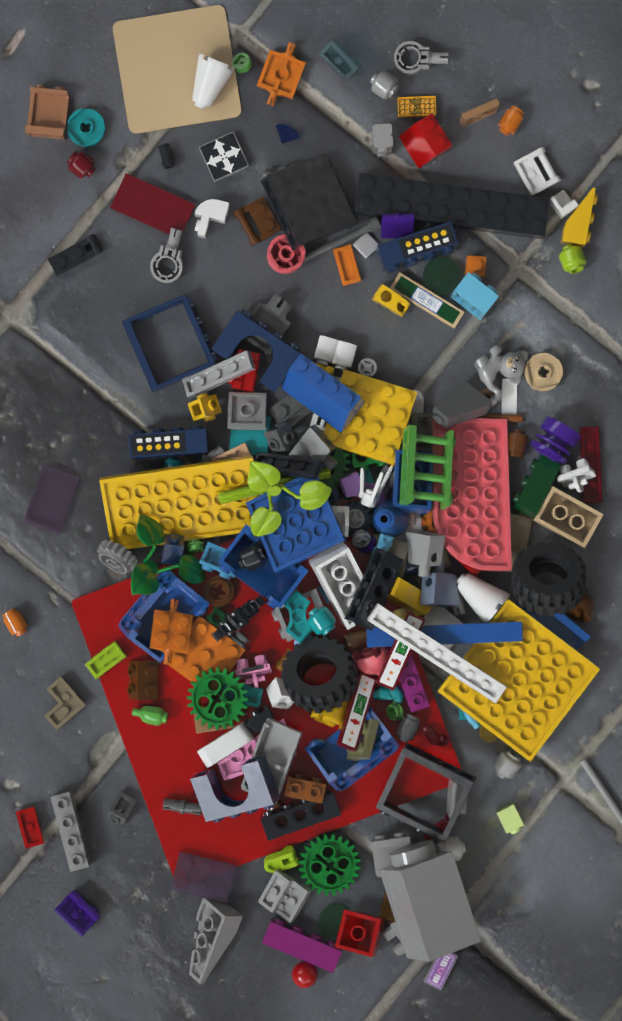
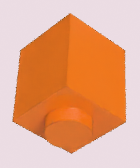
M467 255L464 277L469 272L471 275L475 273L484 279L486 257Z

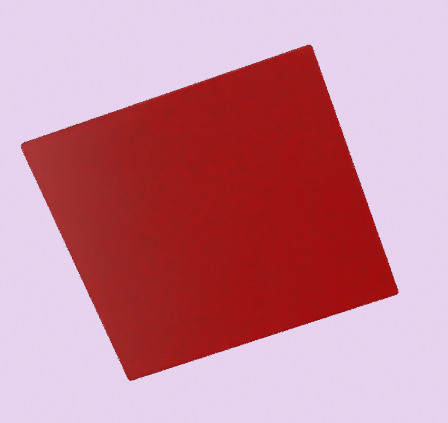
M352 496L351 500L342 498L330 504L331 506H344L349 502L361 501L359 497ZM370 527L367 532L374 536ZM234 539L218 546L228 549ZM355 547L357 551L353 554V557L361 573L364 575L369 554L360 552ZM204 551L193 554L192 556L196 557L200 561ZM303 561L298 563L299 566L302 565L306 568L308 572L295 590L303 594L316 588L323 607H327L336 618V627L325 636L330 637L331 640L335 638L341 644H344L343 635H346L347 632L366 630L357 625L347 630L340 622L331 603L327 604L317 589L321 585L317 576ZM166 564L164 566L158 567V570L172 566L173 564ZM180 568L171 569L180 578ZM214 569L212 572L204 570L205 580L202 583H185L205 599L203 594L205 583L210 578L220 574L219 571ZM236 576L235 578L231 577L230 581L234 587L233 598L228 604L220 606L224 613L230 614L237 607L240 608L250 599L253 601L260 594ZM131 578L72 600L71 604L91 658L114 641L118 643L127 655V657L101 675L99 679L177 887L187 886L280 851L286 846H293L314 838L316 835H322L380 813L376 806L402 749L407 744L397 739L398 735L395 733L401 720H391L386 713V709L391 705L393 699L374 700L372 695L370 707L399 744L398 750L347 789L341 792L336 791L305 750V747L315 738L325 741L339 730V725L336 724V726L331 727L320 723L310 717L312 711L307 712L303 707L299 708L295 704H292L289 709L273 708L266 689L275 677L282 678V663L284 659L287 660L286 654L288 651L292 652L294 650L295 639L287 642V639H282L278 630L282 628L280 622H275L271 613L274 609L266 603L259 608L260 612L252 617L248 624L238 630L250 640L249 643H245L244 649L246 650L238 660L247 659L250 668L256 666V656L265 655L272 672L257 675H264L265 681L258 682L259 688L263 689L259 708L253 706L243 708L242 710L246 714L244 716L239 715L241 721L237 722L234 720V726L236 727L245 722V720L251 717L250 713L255 710H265L264 706L268 705L275 720L280 721L284 718L286 725L303 732L296 749L297 755L292 760L286 781L279 795V801L283 805L288 803L296 805L300 803V799L285 796L288 775L292 776L293 773L303 774L306 779L318 777L323 779L322 782H326L325 790H329V792L334 791L341 815L268 841L261 822V817L264 816L263 813L267 811L264 810V807L251 814L243 812L235 818H230V816L224 817L225 819L216 823L213 820L206 822L203 813L199 816L163 810L165 797L176 800L186 799V801L199 803L190 779L197 773L210 769H215L220 786L228 797L234 800L247 799L248 792L241 789L244 774L224 781L218 762L207 768L197 753L198 750L233 728L197 734L194 714H190L194 708L187 706L192 703V700L187 699L188 696L192 695L188 689L194 688L190 680L167 664H163L164 659L159 663L158 700L129 699L127 692L129 685V662L157 661L127 638L119 628L120 620L142 595H132ZM222 583L218 588L211 587V589L216 592L215 599H217V597H219L220 594H227L222 590ZM311 596L307 597L311 601L307 609V620L310 617L308 613L315 608ZM385 601L384 607L389 611L401 609V607ZM209 604L207 611L199 616L206 620L207 615L212 613L215 606ZM286 607L280 608L285 624L288 626L290 622L289 611ZM193 615L192 624L195 622L198 616ZM236 631L229 636V638H231V636H235ZM314 631L309 634L312 637L319 636V638L324 636L323 634L317 635ZM362 645V646H360L359 648H357V649H355V650H357V651L359 652L360 650L364 649L365 647H364V645ZM350 649L349 652L353 654L355 650ZM412 650L411 655L429 707L411 713L404 695V700L400 703L404 709L403 717L408 713L420 719L418 731L413 741L409 740L408 743L461 769L450 737L449 743L446 746H435L429 743L422 731L424 727L430 725L434 733L448 735L419 655L416 651ZM237 662L228 674L237 670ZM326 663L315 665L306 672L303 682L313 686L325 684L332 679L337 668ZM251 676V677L242 678V679H240L239 682H240V683H244V682H246L245 679H247V678H252V676ZM398 680L397 685L402 688L400 680ZM224 687L221 693L215 696L217 700L212 707H214L217 702L222 701L220 699V696L223 693ZM203 696L201 703L204 706H208L209 699ZM144 706L161 707L165 712H168L167 722L159 726L147 724L139 716L132 715L133 708L142 709ZM254 730L250 731L254 738L261 733V731L257 733ZM406 757L386 801L395 806L402 805L447 788L449 778ZM316 803L313 806V810L320 813L324 810V806L321 803ZM280 806L274 809V811H279L282 809V807ZM299 809L295 812V816L298 819H303L306 813L304 810ZM279 816L276 820L279 825H285L288 822L285 816Z

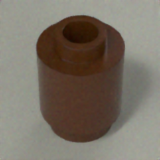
M514 430V433L509 434L508 456L523 458V455L526 454L529 436L525 435V431Z

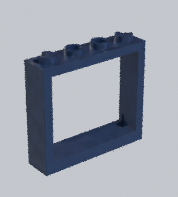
M185 294L122 321L152 393L216 365L215 361L218 360L214 350L210 351L207 346L210 341L206 332L202 333L200 330L202 322L199 315L194 316L192 311L195 308L191 297L187 298ZM183 304L208 363L157 384L132 325Z

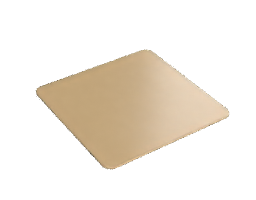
M214 5L122 20L114 23L113 35L128 127L132 133L138 134L236 118L241 114L235 70L210 107L206 106L204 110L194 106L195 102L192 101L199 53L204 55L203 59L209 56L229 65L228 69L232 66L233 55L224 7Z

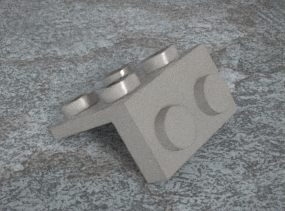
M397 832L394 833V836L377 835L374 836L375 839H371L377 877H381L379 869L392 865L389 856L391 852L411 844L409 834Z

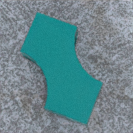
M295 590L284 603L290 615V622L285 632L301 644L312 632V627L308 624L306 617L311 601Z

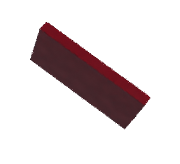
M125 173L110 209L170 235L171 228L184 232L196 205Z

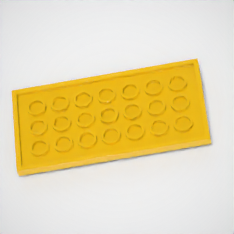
M253 455L100 477L99 482L110 540L114 544L119 543L125 546L127 549L148 547L137 536L136 527L140 515L149 516L156 520L163 528L165 534L174 533L184 536V541L240 533L246 524L250 527L252 517L246 502L259 497V495L221 504L218 493L249 486L250 461H254Z

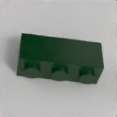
M540 455L537 459L534 458L529 466L532 469L529 476L525 475L521 483L524 486L522 491H517L513 502H515L513 509L534 519L547 496L561 464L553 462L543 455Z

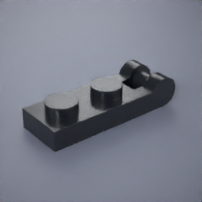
M95 234L48 258L57 277L104 251L102 246L98 245ZM90 244L92 250L87 252L85 246Z

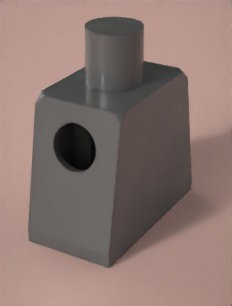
M316 424L309 427L289 454V456L322 460L324 466L330 471L338 463V461L330 456L335 449L334 444Z

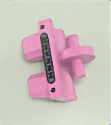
M265 655L256 656V666L250 668L247 659L237 660L236 676H241V679L252 676V678L245 679L246 685L254 683L255 688H259L258 682L265 681L264 675H257L272 672Z

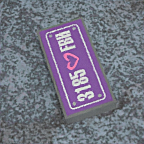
M451 953L434 960L423 981L441 990L458 955Z

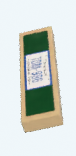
M400 272L390 287L391 290L453 329L464 314V311Z

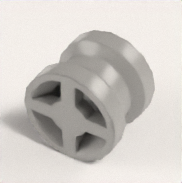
M370 358L361 360L358 365L359 374L367 377H373L377 371L376 362Z

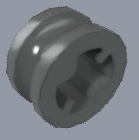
M236 630L235 636H231L242 648L245 647L246 642L249 643L250 641L238 630Z

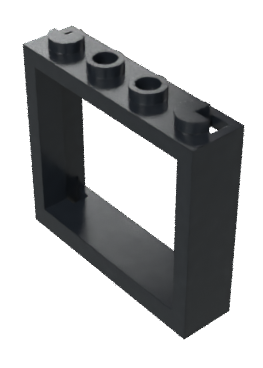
M407 743L402 749L376 808L384 815H391L397 818L402 824L413 826L420 833L431 835L438 842H446L477 777ZM406 757L465 786L445 831L386 801Z

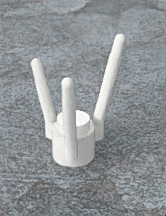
M393 465L389 467L383 481L384 473L380 472L374 490L366 489V492H364V468H361L358 497L362 498V505L376 507V503L379 501V497L394 468Z

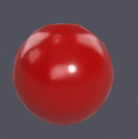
M306 961L299 962L292 970V980L300 988H310L318 979V971L313 964Z

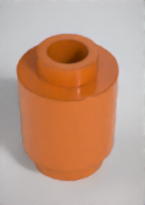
M515 106L507 109L498 123L499 131L507 136L509 134L514 135L524 119V112Z
M16 607L2 615L3 621L12 636L16 634L19 637L27 632L28 624L20 610L17 611Z

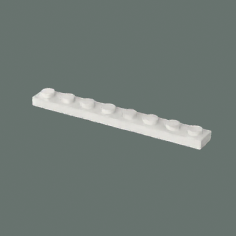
M377 603L367 618L369 622L494 703L498 701L506 689L505 685Z

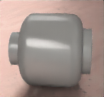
M382 71L379 74L375 73L370 81L372 83V92L384 100L392 99L400 88L398 79L387 71Z
M512 750L502 751L493 764L496 770L495 774L501 779L514 778L522 767L521 757Z

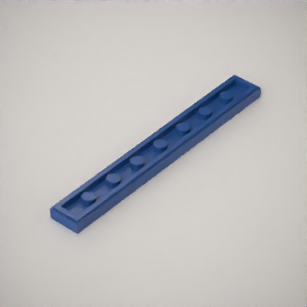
M522 622L426 625L421 629L423 633L440 644L522 641ZM374 627L372 631L366 629L367 647L392 646L395 638L378 627Z

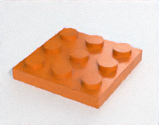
M198 616L191 627L188 654H172V664L169 666L188 680L198 682L195 676L200 675L203 677V670L209 674V668L213 667L215 672L217 667H221L222 672L225 668H228L229 673L246 649L242 648L231 638H226V636L217 642L211 635L217 628L201 616ZM212 680L211 687L217 690L219 683L216 680Z

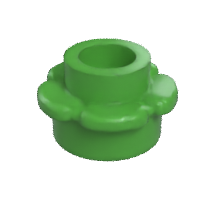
M191 539L185 547L188 549L189 554H196L203 551L204 543L200 539Z
M392 702L387 707L386 713L391 720H401L404 709L397 702Z

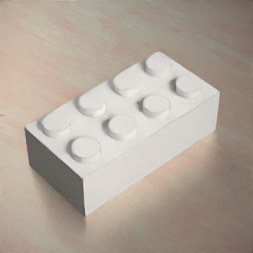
M342 542L319 553L308 561L340 622L349 630L355 624L344 618L363 578V574L350 549Z

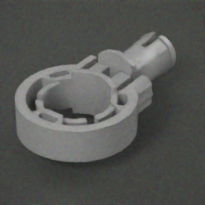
M415 41L403 42L396 48L394 53L396 67L406 75H415L422 70H429V65L449 64V52H431L429 46H422ZM405 47L408 51L414 50L419 54V59L415 65L406 66L408 70L399 66V63H401L405 67L404 63H402V56L405 53L403 48Z
M170 229L166 247L161 245L159 252L154 255L150 263L152 275L163 283H171L177 280L183 273L184 264L181 258L183 251H178L183 231L179 229ZM170 258L175 263L174 273L179 268L178 274L173 279H169L174 274L164 275L160 270H157L156 273L155 261H157L156 268H158L161 259Z

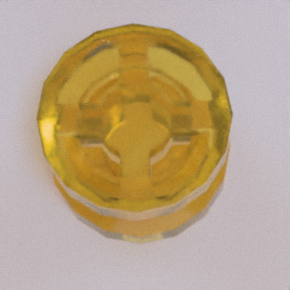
M483 725L480 726L479 736L482 740L493 742L498 738L488 729L486 730Z

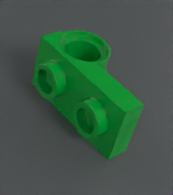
M355 453L352 455L353 468H358V471H361V468L368 470L370 469L369 465L377 464V467L387 464L368 457L366 461L361 463L356 460Z

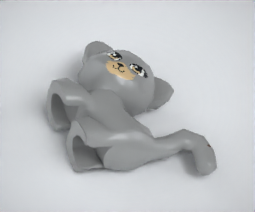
M498 343L488 352L489 358L484 354L474 363L481 381L494 393V397L489 398L492 401V405L497 404L502 399V391L493 383L497 372L500 371L511 383L518 385L525 369V361L528 358L526 351H509L501 356L502 347Z

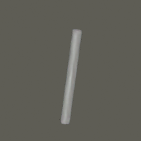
M586 758L582 759L580 764L622 825V811Z

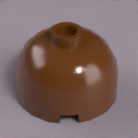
M585 589L581 602L575 605V608L571 611L566 610V612L571 614L568 616L569 618L583 623H587L588 620L591 621L595 612V601L588 594L589 591Z

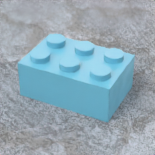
M468 272L453 291L451 298L481 321L499 297L496 294L498 291L491 285H484L481 282L482 278L477 274L472 273L471 275Z

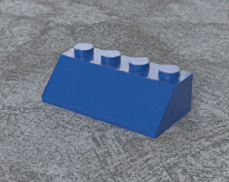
M302 354L298 356L289 368L281 388L341 433L365 403L359 395Z

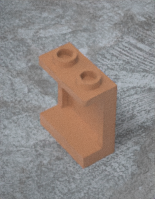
M44 85L30 87L31 96L28 123L25 126L26 135L65 140L70 100L69 92L63 87H54V89H47V86Z

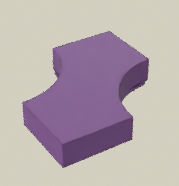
M357 472L339 479L346 498L351 496L358 497L360 477ZM364 481V492H366V489L374 490L376 482L367 483ZM382 491V493H381V495H380V497H379V501L376 503V505L379 504L380 502L386 500V497H385L383 491Z

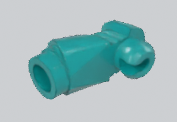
M398 685L394 691L384 686L374 688L373 692L374 700L393 699V702L398 704L403 702L405 695L402 688Z

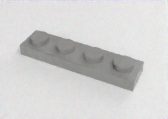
M246 350L185 378L182 381L187 398H194L255 370L250 351Z

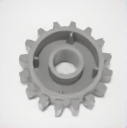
M104 540L97 548V552L100 553L98 555L100 561L118 573H130L138 564L136 556L131 555L132 552L119 543L114 544L111 540Z

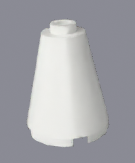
M199 53L192 101L195 102L194 106L205 110L206 106L210 107L234 72L235 67L231 66L228 69L229 65L209 56L203 59L204 55Z
M470 573L467 575L462 574L456 581L458 591L484 623L489 622L510 596L507 592Z

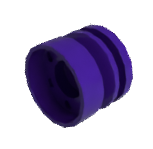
M546 416L540 426L546 435L536 433L535 437L541 443L532 440L530 445L540 455L564 465L567 460L560 454L570 456L571 453L565 446L575 447L581 435L560 421Z

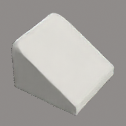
M368 233L364 234L353 244L365 259L379 245Z

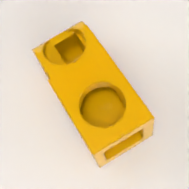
M383 284L379 286L371 299L401 317L404 316L411 304Z

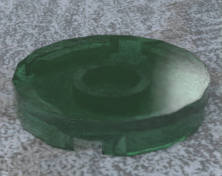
M445 257L431 260L423 272L424 285L429 291L439 296L452 293L459 285L461 279L460 269L457 264Z
M332 903L322 909L318 918V927L324 938L336 942L344 909L351 910L350 907L342 903Z

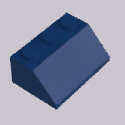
M395 450L392 507L407 513L427 514L431 511L432 501L414 499L407 506L399 505L402 450ZM418 452L422 454L434 455V453ZM416 461L414 470L433 474L434 463ZM415 480L413 489L432 493L433 482Z

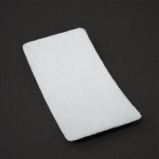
M502 379V415H517V384L511 383L509 379Z

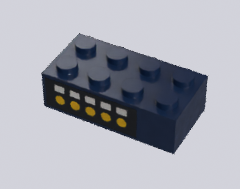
M448 222L379 244L376 251L383 272L388 271L389 274L398 271L404 265L407 268L415 266L419 260L424 259L425 262L436 258L435 256L441 253L443 256L452 254L458 245L452 223Z
M190 426L191 430H184L183 427H174L169 432H165L164 429H152V433H146L144 430L133 431V434L128 435L130 458L134 460L208 454V431L203 429L202 426Z

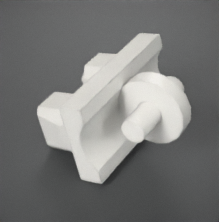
M584 458L576 462V470L572 471L570 465L560 467V475L556 477L557 481L561 482L564 488L569 487L570 490L576 488L577 492H583V485L588 484L587 480L596 477L595 471Z

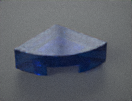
M284 124L276 125L281 144L300 139L297 131L290 126Z

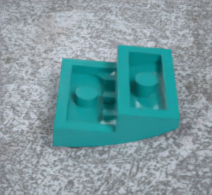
M266 416V430H231L229 450L246 443L253 457L258 452L268 453L269 444L264 432L270 429L271 417Z

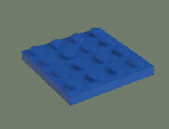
M296 478L284 484V486L300 495L301 486L313 479ZM281 490L278 496H272L273 510L280 513L281 524L276 531L260 536L275 573H279L346 541L329 499L317 509L306 510L300 506L301 499H296L284 490ZM267 493L246 502L251 516L259 507L269 509Z

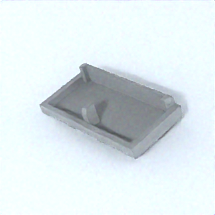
M267 718L251 758L265 755L280 795L303 732L272 718ZM244 776L241 789L248 792V785Z

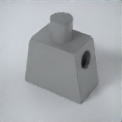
M424 531L406 532L408 562L419 565L418 576L429 577L430 566H439L441 564L445 535Z

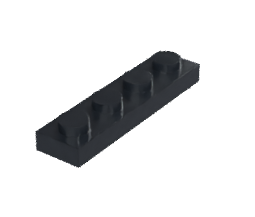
M258 452L254 458V461L273 465L282 476L313 480L317 479L324 466L322 460L263 452Z

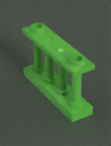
M408 425L403 430L399 505L407 506L414 499L439 501L441 502L440 510H445L450 507L453 501L451 477L453 448L456 444V438L453 437L454 430H449L444 434V437L419 434L416 432L417 426ZM417 442L443 445V456L418 453L415 451ZM423 461L442 464V475L417 472L414 470L415 462ZM414 481L441 483V494L416 491L413 489Z

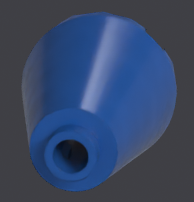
M393 499L384 500L372 512V525L379 534L397 537L408 528L409 513L392 507Z

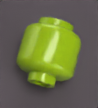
M573 244L566 245L559 254V260L564 271L570 272V274L581 272L587 263L582 248L573 246Z

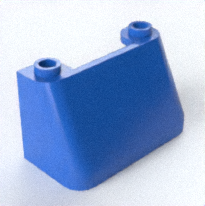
M246 524L219 559V569L226 574L231 572L267 599L266 604L271 608H281L307 574L308 570L302 565L296 564L279 573H275L269 557L266 559L264 566L253 572L245 568L242 569L238 563V558H240L239 551L252 543L264 547L260 536H254L251 528Z
M171 570L161 572L157 576L159 581L158 590L150 595L142 594L119 622V628L125 636L159 663L164 659L165 653L160 650L149 649L154 610H170L171 599L179 600L177 611L183 614L199 616L207 611L210 604Z
M370 705L365 720L373 719L379 721L370 759L358 761L347 759V749L336 745L341 729L325 741L315 738L305 747V750L327 781L338 792L347 789L399 748V744Z

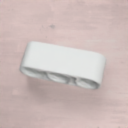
M242 722L198 750L197 753L208 768L253 740L254 737L245 722Z

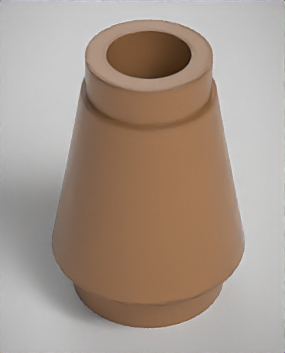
M366 630L347 632L346 635H343L344 644L348 650H355L367 643Z

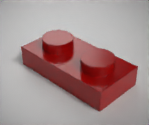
M35 806L15 811L25 849L44 844Z

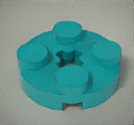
M78 109L68 119L67 132L70 139L76 145L89 148L97 145L103 139L106 132L105 122L102 116L93 109ZM82 124H91L90 131L82 132Z

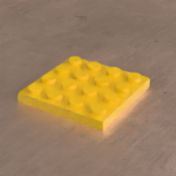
M344 369L340 382L359 395L365 403L342 433L326 423L323 433L336 448L394 466L395 450L400 449L403 440V430L407 427L417 392Z

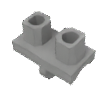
M391 920L388 922L389 926L382 931V934L387 941L397 936L400 942L391 948L397 956L405 954V950L396 922Z

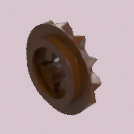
M214 576L205 583L203 594L211 605L220 607L232 600L234 587L230 580L221 576ZM222 583V590L227 594H220L219 597L215 599L216 592L213 591L211 587L218 588Z

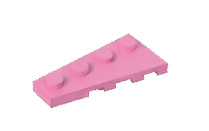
M284 718L279 721L286 725ZM259 735L218 762L224 781L244 774L241 765L248 759H251Z

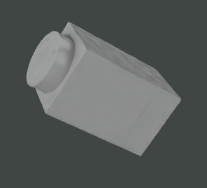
M425 840L404 846L389 854L392 865L379 869L408 959L431 962L481 942L452 851H437L433 840Z

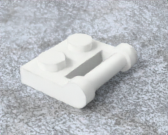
M544 147L513 163L530 196H534L561 181L560 176L556 175L545 155ZM538 157L550 180L545 181L534 158Z

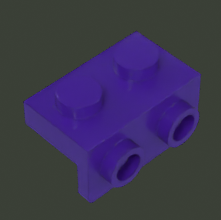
M71 891L54 911L82 937L100 916L98 915V910L92 905L89 906L79 892Z

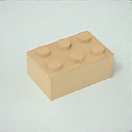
M552 486L538 514L532 521L573 544L585 548L604 514Z

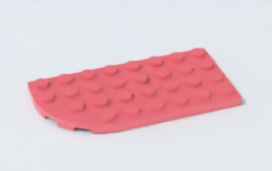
M431 418V436L444 437V434L449 430H454L453 437L456 438L452 457V504L445 510H440L441 502L432 501L433 522L436 533L445 535L444 547L460 562L475 569L485 571H511L507 419L475 418L449 428H444ZM431 444V453L443 456V445ZM433 464V474L442 475V464ZM432 483V493L441 494V483Z

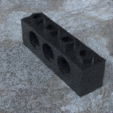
M375 548L344 619L361 628L373 630L375 625L369 622L367 618L377 603L384 607L394 580L401 569L403 559L386 550Z
M325 790L323 802L321 803L324 806V810L320 813L313 810L316 802L301 799L299 804L293 805L288 803L281 806L282 809L279 811L271 810L264 812L261 822L268 841L340 816L341 811L334 791L329 792V790ZM297 810H304L306 816L303 819L296 818L295 812ZM279 816H285L288 822L285 825H279L276 820Z

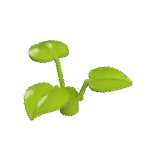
M250 461L248 485L254 492L262 493L267 491L269 509L259 507L252 514L250 521L252 534L259 537L273 533L279 528L281 515L278 511L273 510L272 496H278L281 490L286 491L296 499H301L300 506L303 509L314 510L321 507L328 500L332 491L331 487L321 481L310 480L301 486L300 495H297L285 487L284 484L279 483L280 472L276 467L264 462Z

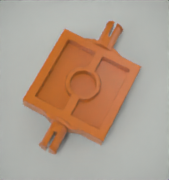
M290 42L285 53L269 50L257 83V87L265 89L270 93L266 104L270 105L271 103V106H274L277 96H284L293 100L306 62L292 56L296 45H292Z
M171 599L170 610H154L149 649L164 652L163 664L167 665L172 664V654H188L193 615L177 611L179 600Z

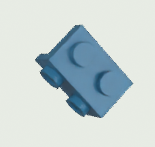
M208 542L199 561V564H202L201 568L212 572L213 569L219 571V576L228 580L231 577L235 578V575L231 572L226 574L219 569L220 564L218 561L227 549Z

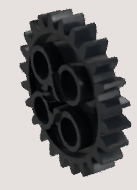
M260 595L253 601L250 599L240 608L237 607L227 615L228 618L218 625V629L211 634L213 638L218 642L224 636L227 638L236 630L243 628L250 622L252 617L260 612L259 608L266 603Z

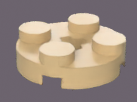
M548 353L534 355L526 363L524 369L526 382L532 389L542 392L555 388L563 376L561 362ZM541 367L549 371L545 378L538 374Z

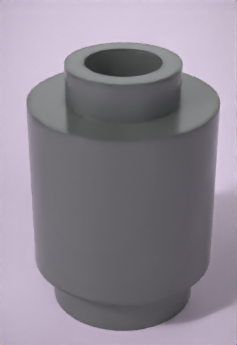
M406 713L395 732L398 735L397 739L406 743L409 740L413 741L420 726V719Z

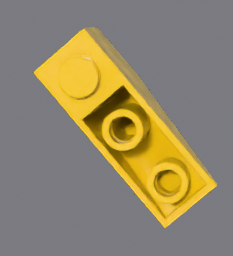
M596 188L591 189L564 224L561 243L573 244L579 247H584L586 243H589L591 231H588L589 224H593L594 220L592 206L596 205L598 194H595Z

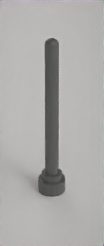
M377 217L370 218L366 222L367 225L305 253L303 263L363 234L381 231V225Z

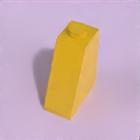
M399 577L395 578L386 601L405 608V610L418 616L428 614L432 606L420 605L421 590Z

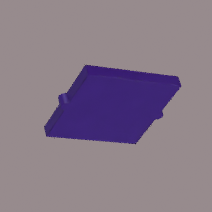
M382 214L381 238L398 239L413 234L414 214Z

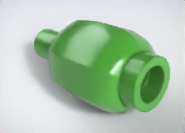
M144 706L142 709L133 708L132 715L139 716L147 724L159 726L167 722L168 712H165L161 707Z

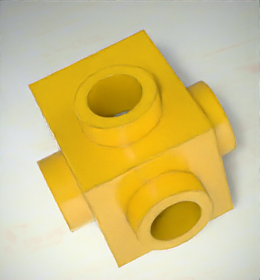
M208 393L197 396V400L188 403L193 422L202 419L208 422L216 419L215 415L222 413L216 394L208 396Z

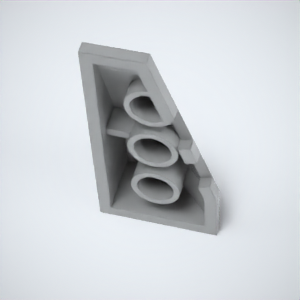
M203 897L197 912L196 921H199L198 932H194L196 947L192 951L189 975L199 984L205 982L236 935L243 917L232 906L208 897Z

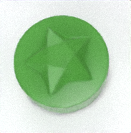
M238 53L232 60V66L235 67L237 72L245 73L251 68L252 59L246 53Z

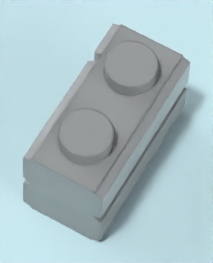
M390 123L376 124L372 126L371 133L373 154H377V157H387L393 149L392 125Z

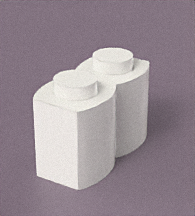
M320 335L314 359L317 360L316 363L328 366V363L334 364L338 370L351 369L357 345Z

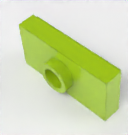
M114 641L84 665L93 677L98 679L127 657V655L118 643Z

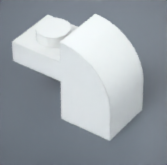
M210 199L197 207L195 216L201 218V220H197L195 231H198V237L206 239L210 220L225 224L230 207L228 202Z

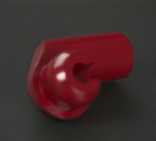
M430 725L422 729L431 745L442 747L449 743L448 735L434 733Z

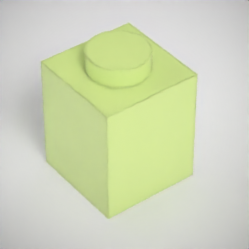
M513 803L495 811L507 834L511 833L512 835L521 831V827L524 824Z

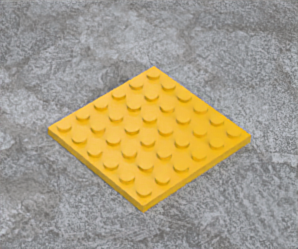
M507 599L489 623L522 622V641L473 643L462 657L506 686L498 701L494 703L451 674L438 689V692L531 762L599 672L600 668Z

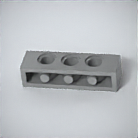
M72 790L53 794L51 801L70 872L87 868L91 865Z

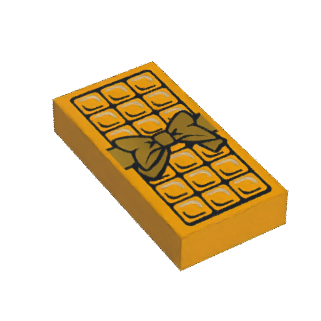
M436 96L397 97L398 117H426L431 113L436 116Z

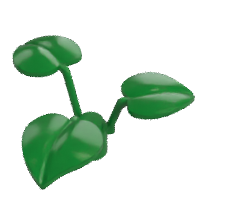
M145 515L139 516L136 527L137 536L143 544L147 546L152 545V549L143 560L144 564H137L132 571V595H150L155 593L159 588V581L156 575L175 568H180L179 576L183 581L190 584L202 583L205 580L204 570L201 568L202 565L199 564V560L192 555H184L180 558V564L159 570L155 562L149 561L157 548L156 544H162L165 535L163 528L156 520Z

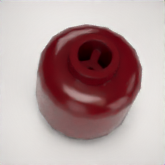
M75 150L66 162L68 163V170L79 179L85 176L90 177L96 169L93 167L95 164L94 158L83 150L78 152Z

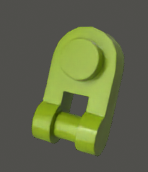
M289 845L281 851L266 856L264 858V868L269 873H274L275 870L284 871L297 866L299 858L295 855L293 846Z

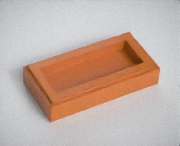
M351 244L333 249L342 285L347 286L361 282Z

